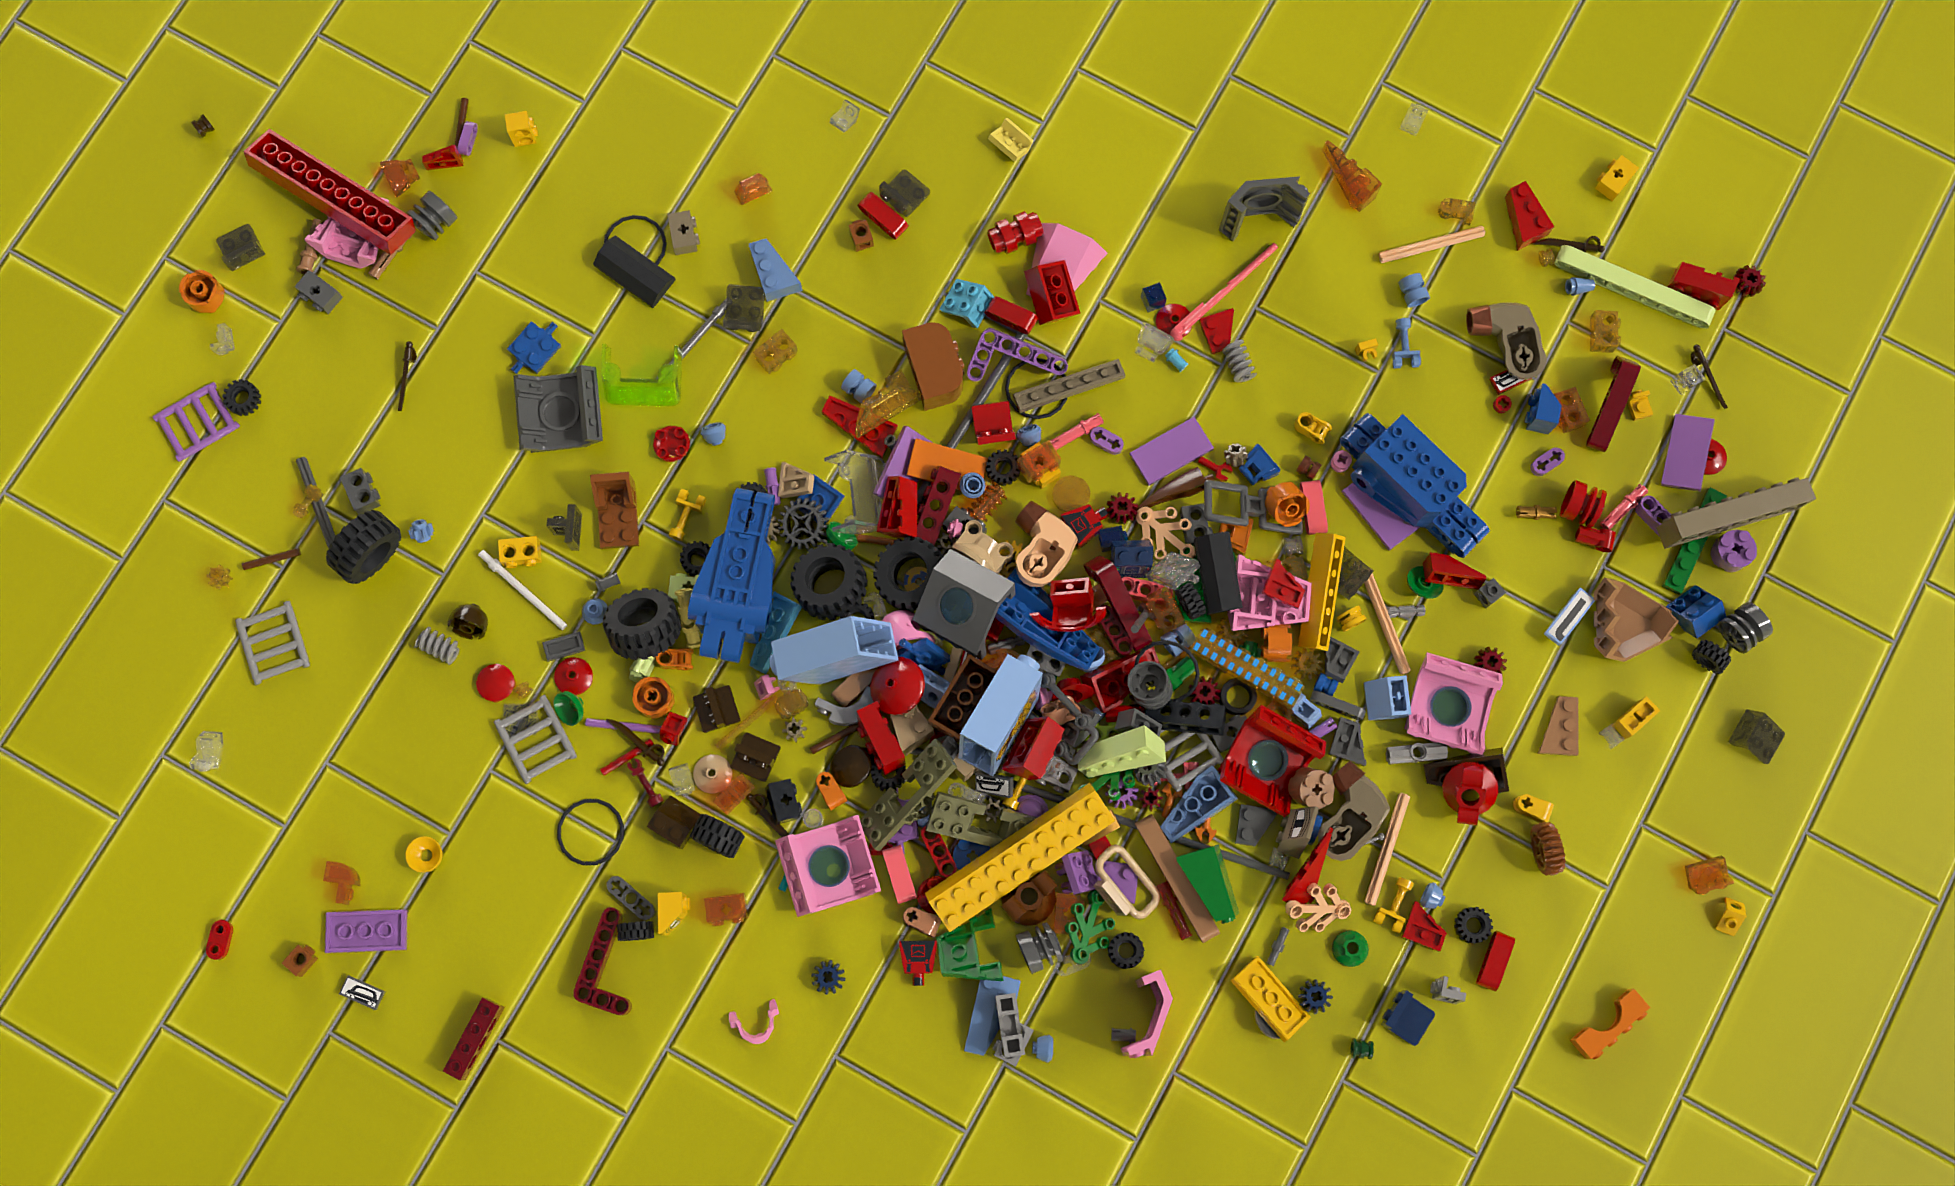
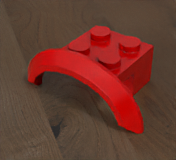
M1089 577L1051 581L1050 597L1053 603L1052 621L1043 618L1039 612L1029 614L1033 621L1049 630L1073 632L1084 630L1100 623L1106 615V606L1096 607V613L1092 617L1094 590Z

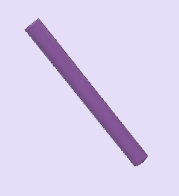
M586 719V726L616 729L606 720ZM620 722L631 731L660 734L661 726Z

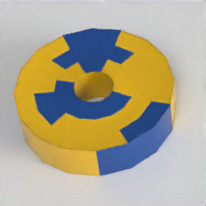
M914 567L906 573L904 577L906 591L917 589L920 586L916 585L918 579H922V583L924 582L927 568Z

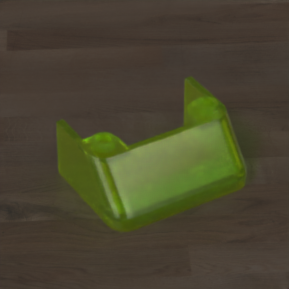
M602 344L601 375L605 399L610 404L675 406L680 402L682 350L679 346H674V364L663 365L658 371V379L621 378L620 368L616 364L611 363V348L607 344Z

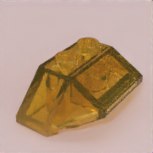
M892 385L888 388H882L877 395L864 399L860 405L855 427L857 439L921 401L920 391Z

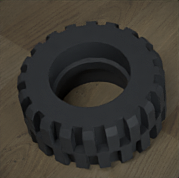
M366 511L364 514H360L357 518L352 519L335 536L326 553L327 564L348 583L358 584L361 581L364 582L379 571L390 560L389 558L394 555L396 548L400 544L399 541H401L400 529L380 511Z
M907 536L904 537V540L900 538L894 540L895 544L893 545L889 543L885 546L887 550L884 553H879L880 560L879 562L875 561L874 567L877 568V571L873 572V578L877 580L874 585L879 590V595L887 603L899 610H908L914 613L918 608L934 567L944 555L927 540L919 537L913 539ZM910 559H922L927 567L924 582L915 590H901L897 584V574L900 567Z
M828 543L827 546L821 544L817 545V548L814 550L813 548L807 550L808 553L806 555L802 554L799 557L800 562H796L793 567L795 572L791 573L790 578L792 582L790 585L796 600L812 617L817 616L820 620H826V617L829 621L836 620L838 616L843 618L846 617V613L855 611L854 607L856 605L860 606L862 603L861 597H865L867 592L865 587L868 586V580L860 561L850 549H846L842 545H837L836 547L834 543ZM830 570L845 572L842 584L835 591L828 594H817L814 592L815 582L823 573Z
M642 588L639 591L636 589L632 590L629 594H623L621 598L615 599L613 604L608 606L603 617V628L609 644L616 654L626 659L637 660L641 658L645 660L651 656H658L660 652L664 653L668 650L669 646L672 647L675 639L677 640L680 635L681 620L675 603L670 596L662 591L659 592L657 589L652 588L649 590L648 588Z

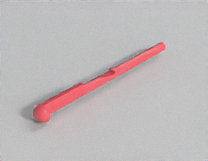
M1272 243L1236 277L1228 281L1227 287L1219 291L1205 305L1202 302L1171 330V338L1174 341H1181L1183 339L1182 334L1278 249V246Z

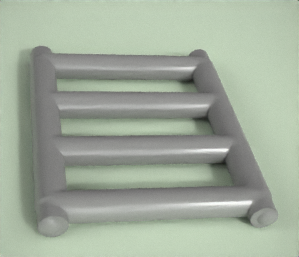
M290 601L284 602V605L250 618L235 620L255 685L261 684V681L292 669L310 666ZM286 613L288 624L248 638L245 627ZM292 631L294 641L256 655L253 654L252 644ZM297 648L300 659L259 673L257 662Z
M542 695L539 701L503 720L498 719L494 721L496 729L525 784L531 782V778L569 758L575 759L577 757L545 695ZM542 707L544 708L548 718L509 737L505 727ZM551 724L553 725L557 733L555 736L518 754L513 744ZM561 741L566 750L565 752L527 772L522 761Z
M1184 714L1181 717H1188L1189 714ZM1182 732L1165 743V752L1194 734H1197L1202 743L1166 764L1168 771L1165 772L1166 778L1176 792H1179L1182 789L1181 786L1196 778L1212 765L1222 764L1224 759L1206 734ZM1208 749L1213 758L1181 778H1175L1171 770Z

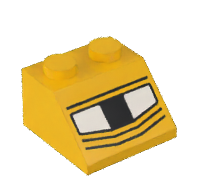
M683 892L658 893V934L668 936L687 916V910H690V898H687V895Z

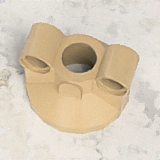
M976 520L966 523L965 531L951 547L953 551L997 574L1013 558L1012 545L1007 542L998 544L994 539L982 532V526ZM972 527L979 530L977 534H970L968 531ZM1007 549L1010 554L1005 557L1001 556L999 552Z

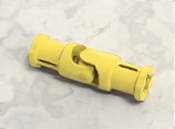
M685 588L675 591V595L678 597L679 602L678 612L681 615L682 631L686 635V648L691 649L700 647L701 641L699 629L695 624L696 620L688 619V606L692 589Z

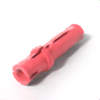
M1096 413V415L1085 421L1081 420L1077 426L1050 440L1051 447L1054 451H1057L1078 437L1089 434L1093 428L1104 424L1102 417L1099 413Z
M1638 484L1629 495H1625L1624 500L1600 522L1601 527L1611 530L1629 510L1638 505L1639 500L1648 493L1647 488Z

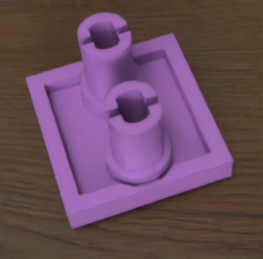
M1088 850L1064 855L1062 857L1063 862L1055 865V869L1062 868L1056 871L1059 876L1067 873L1069 881L1061 884V888L1068 887L1062 890L1065 895L1072 892L1075 895L1096 890L1093 885L1099 879L1095 874L1092 858Z

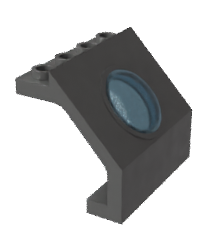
M950 549L934 567L913 620L919 624L922 630L929 631L935 634L937 638L948 641L955 648H960L973 657L983 660L986 656L985 639L1002 602L1006 598L1012 599L1016 595L1015 583Z

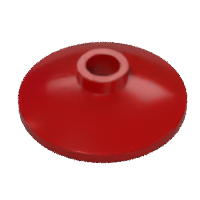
M1168 304L1162 307L1156 316V327L1160 334L1168 339H1172L1170 336L1171 330L1188 316L1190 311L1180 304ZM1172 317H1177L1178 321L1174 322ZM1192 326L1182 334V337H1185L1191 331Z
M1711 439L1709 452L1713 455V458L1707 457L1704 475L1719 473L1727 462V453L1724 447Z
M577 657L567 658L557 666L554 673V681L561 692L568 691L575 695H580L591 686L593 671L585 660ZM571 672H575L574 678H569Z

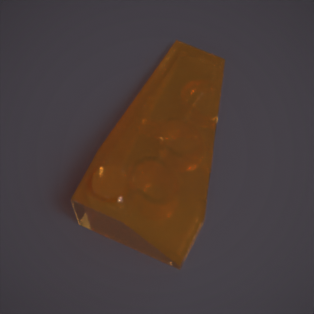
M1327 140L1322 151L1349 205L1361 212L1376 198L1382 183L1368 169H1360L1357 166V161L1353 158L1348 160L1341 149Z

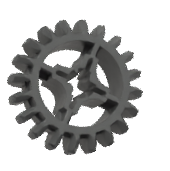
M798 498L797 504L794 501H790L791 508L788 505L784 506L787 512H780V515L784 516V518L778 519V522L783 523V526H779L778 530H784L780 534L781 537L788 536L785 539L786 543L791 542V547H796L798 544V549H803L804 546L806 549H810V543L813 547H816V540L823 542L820 535L826 536V532L823 529H826L828 525H824V522L829 521V518H823L827 512L826 510L820 511L822 509L821 504L816 506L815 500H812L809 504L808 498H805L804 501ZM802 508L811 510L805 516L796 513L797 510ZM814 516H816L817 518L816 531L812 525V522L815 519ZM791 517L795 522V526L792 529L793 531H791L790 528ZM801 520L806 521V522H805L806 527H801V526H802ZM803 531L811 535V537L804 540L796 536Z

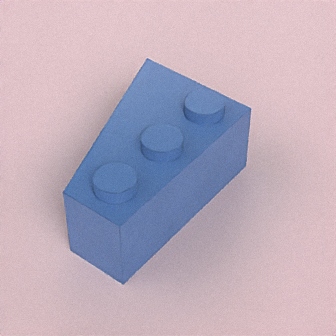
M767 239L749 243L750 252L767 302L802 291L801 282Z

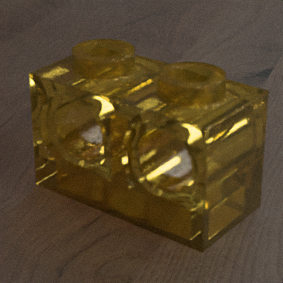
M1595 310L1590 316V352L1613 353L1620 346L1621 337L1618 336V329L1621 325V319L1618 318V311ZM1603 320H1606L1609 323V326L1605 325L1603 323ZM1603 338H1607L1609 343L1604 342Z
M781 329L757 348L753 354L760 365L770 374L772 371H778L786 360L794 358L798 350L796 344ZM783 344L788 345V348L785 350L779 349ZM767 356L774 357L770 362L765 361Z

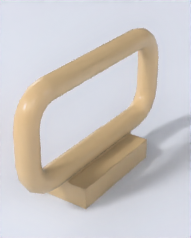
M1111 845L1098 857L1095 869L1101 881H1097L1093 885L1097 892L1117 916H1126L1129 913L1136 919L1147 917L1159 904L1160 894L1156 886L1126 849L1119 845ZM1113 853H1118L1152 894L1151 902L1142 911L1135 909L1104 871L1103 864Z

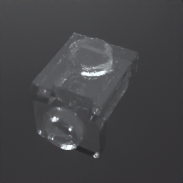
M844 100L841 109L831 117L830 123L845 132L856 123L860 109L848 100Z
M688 763L669 768L675 788V795L687 796L695 790V784Z

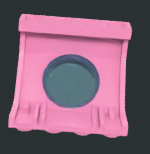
M1427 652L1416 679L1410 703L1411 715L1407 717L1404 729L1414 737H1422L1434 743L1439 742L1452 748L1467 750L1472 754L1483 755L1485 750V730L1494 696L1503 685L1502 674Z
M859 815L804 833L791 834L775 840L797 917L881 891Z

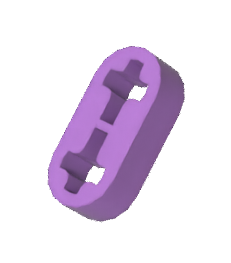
M465 122L458 144V151L461 155L469 156L471 154L477 135V123Z
M1095 427L1090 433L1091 442L1106 452L1117 455L1122 451L1124 446L1123 440L1102 427ZM1094 433H1102V438L1096 440ZM1118 442V447L1112 449L1111 443Z
M1552 448L1538 457L1531 464L1532 473L1536 476H1543L1560 465L1565 458L1563 450ZM1553 454L1559 455L1558 459H1554L1553 461L1549 460L1553 456ZM1545 462L1546 465L1543 469L1538 470L1536 468L1538 464L1541 465Z

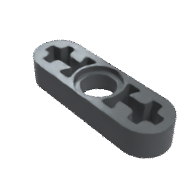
M1313 691L1310 702L1356 720L1362 721L1366 710L1322 692Z
M614 876L608 880V891L640 919L650 920L654 917L655 907L624 879ZM620 880V887L625 890L627 886L629 889L624 891L623 894L618 889L613 891L612 888L614 886L612 883L614 881L619 882ZM629 893H635L637 896L633 904L626 902V896ZM639 903L645 908L649 906L650 915L645 914L642 916L643 911L639 907L635 910L634 907Z

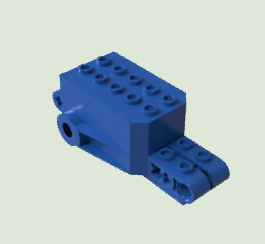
M1366 413L1340 437L1341 445L1357 460L1352 466L1354 471L1351 473V479L1357 488L1413 527H1425L1452 554L1464 558L1489 533L1490 530L1486 523L1457 497L1467 487L1466 473L1404 414L1386 429L1375 417ZM1360 479L1366 484L1365 487L1359 485Z
M736 488L726 530L714 539L693 587L689 601L688 619L696 620L695 624L701 634H703L700 656L718 659L721 650V660L739 663L744 642L758 644L760 633H766L772 608V582L776 564L773 552L766 542L775 503V495L757 492L754 498V491L741 488Z

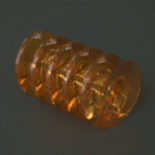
M991 481V485L986 486V491L976 498L977 502L971 503L972 508L967 507L966 510L970 512L973 518L987 522L988 520L985 515L992 517L990 510H998L995 504L1002 505L1000 498L1005 500L1008 498L1005 495V491L996 482Z

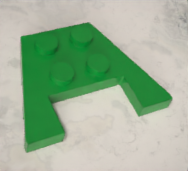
M992 908L987 909L979 917L975 916L969 919L970 922L960 927L958 926L951 932L947 931L936 937L943 977L1004 981L1000 961L980 965L975 932L995 928Z

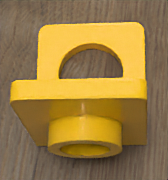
M1726 897L1724 899L1726 911L1718 922L1716 930L1735 936L1747 917L1745 905ZM1731 904L1736 905L1739 909H1735Z

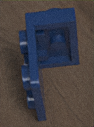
M1403 990L1395 995L1393 999L1394 1004L1391 1009L1388 1008L1382 1017L1384 1020L1381 1025L1409 1044L1416 1046L1435 1017V1012L1412 997L1414 994L1408 990Z

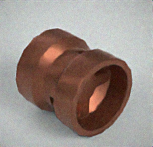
M1305 455L1296 472L1305 474L1312 481L1322 465L1311 461V458Z

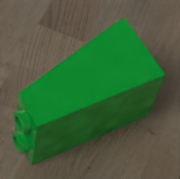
M1219 844L1176 857L1178 864L1216 922L1221 921L1222 924L1234 921L1236 919L1235 916L1239 914V910Z

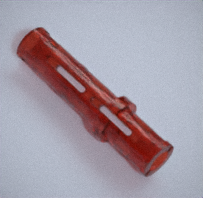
M1168 882L1157 885L1156 888L1163 900L1162 905L1163 907L1166 906L1181 941L1191 937L1192 934L1176 902L1178 899L1174 897ZM1165 893L1168 894V897H1169V899H1170V901H1171V903H1172L1174 909H1172V907H1171V905H1170V903H1169V901H1168V899H1167ZM1174 912H1176V914H1177V916H1178V918H1179V920H1180V922H1181L1183 928H1181V926H1180V924H1179V922H1178V920H1177V918H1176Z

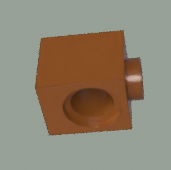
M856 220L849 225V232L856 252L874 246L867 220ZM858 232L865 233L864 236H857L856 234Z
M297 945L282 964L295 976L302 977L317 961L318 957L314 955L316 951L309 945ZM303 954L305 961L300 965L298 957Z

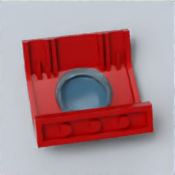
M1260 705L1244 721L1219 767L1218 772L1221 773L1220 781L1286 817L1290 814L1292 799L1288 791L1290 778L1297 773L1296 771L1299 768L1308 767L1315 757L1321 760L1325 756L1326 741L1265 706Z

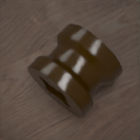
M204 114L197 121L193 120L191 122L202 138L206 136L207 132L215 130Z

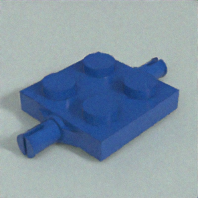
M531 321L507 348L517 359L516 364L511 368L515 374L523 366L530 368L537 374L558 351L561 344L553 339L551 335L558 328L554 322H551L546 329H543Z
M905 638L900 640L899 645L903 648L897 650L898 657L908 658L917 665L921 664L931 671L938 672L940 675L945 674L946 668L942 665L950 662V655L928 638L921 639L915 643H910Z

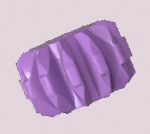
M1120 775L1119 790L1124 788V792H1127V795L1124 794L1119 800H1116L1114 807L1117 808L1119 803H1121L1122 809H1125L1126 803L1129 806L1133 805L1131 799L1137 800L1138 797L1132 793H1137L1139 790L1138 788H1126ZM1107 784L1106 788L1110 789L1111 785Z

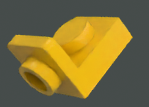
M1637 390L1631 393L1627 404L1633 421L1653 415L1648 400L1649 390L1644 392Z

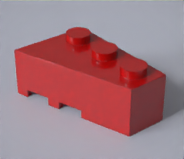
M1681 262L1675 269L1668 285L1669 288L1706 303L1717 310H1720L1732 298L1740 278L1728 279L1722 277L1723 273L1711 274L1704 272L1705 268Z

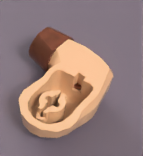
M1030 501L1015 520V523L1028 536L1031 535L1032 537L1030 545L1018 554L1016 571L1023 583L1033 587H1042L1051 582L1064 569L1078 539L1071 528L1060 518L1051 514L1049 510L1039 504Z

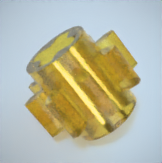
M220 564L218 568L211 567L210 573L206 575L211 580L208 584L211 586L215 585L219 590H221L222 586L229 587L228 583L233 579L228 575L231 570L228 568L224 569Z

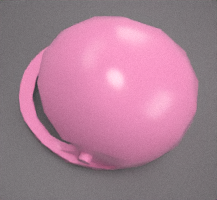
M892 611L882 620L891 623L896 650L903 648L899 645L900 640L903 638L906 640L928 638L935 644V638L932 634L919 631L920 626L913 620L915 614L911 611Z

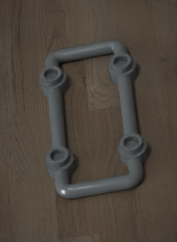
M1039 668L1038 671L1043 673L1041 687L1049 688L1076 718L1075 725L1079 729H1086L1091 735L1074 757L1069 753L1070 748L1066 742L1061 741L1057 744L1054 755L1056 757H1063L1070 765H1076L1097 742L1098 731L1092 725V717L1087 713L1082 714L1055 684V676L1050 672L1045 673ZM1032 711L1028 716V719L1038 718Z

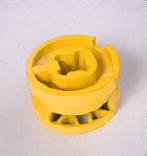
M1356 606L1336 618L1337 622L1341 623L1343 632L1367 620L1366 616L1362 615L1360 606Z

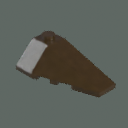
M1503 748L1484 750L1483 755L1469 753L1423 765L1427 784L1442 786L1446 774L1452 767L1464 762L1482 764L1493 772L1498 782V793L1509 791Z

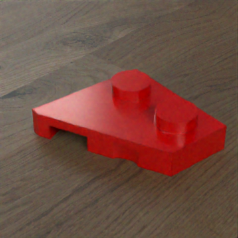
M1275 559L1262 594L1298 609L1305 589L1300 583L1295 581V577L1290 572L1286 571L1281 565L1282 562L1279 559Z
M1414 901L1402 938L1441 952L1447 934L1446 931L1435 922L1430 914H1427L1419 902Z

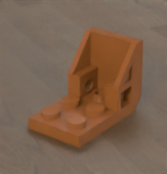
M629 472L590 475L595 507L598 510L600 548L611 549L639 546L637 495L635 481Z

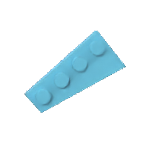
M773 592L772 595L774 600L766 633H761V640L756 644L749 666L764 674H767L770 668L769 659L771 654H773L771 641L788 635L802 608L801 605L776 592Z

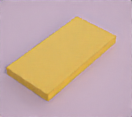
M1256 956L1230 980L1284 1043L1311 1018L1259 956Z

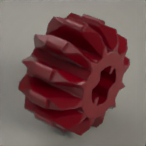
M1748 265L1739 268L1733 276V279L1734 277L1740 278L1736 293L1741 291L1743 297L1747 295L1753 297L1755 294H1759L1766 284L1763 281L1766 276L1760 274L1762 269L1757 271L1755 265L1751 268Z
M1118 492L1117 497L1112 495L1111 501L1106 503L1108 506L1106 511L1111 513L1109 519L1116 518V524L1119 523V520H1122V524L1125 525L1126 519L1132 522L1133 516H1136L1138 513L1134 510L1138 508V504L1133 503L1135 501L1134 497L1128 499L1129 493L1122 497L1121 492ZM1119 506H1120L1121 508H1122V507H1126V508H1125V511H1124L1123 509L1118 510Z
M1486 647L1485 651L1482 649L1478 651L1479 655L1474 657L1477 663L1473 664V666L1502 674V671L1507 669L1503 665L1507 662V659L1501 658L1504 652L1498 654V648L1495 647L1491 651L1490 647ZM1488 660H1490V662L1492 661L1494 665H1493V666H1490L1491 664L1488 665V664H1487V661H1488Z
M1201 676L1200 682L1198 680L1197 687L1189 696L1194 697L1190 702L1197 701L1202 704L1211 705L1215 703L1214 701H1219L1220 697L1216 694H1219L1221 690L1214 689L1218 683L1211 684V677L1205 682V677ZM1202 689H1206L1205 692L1208 691L1206 697L1200 694Z

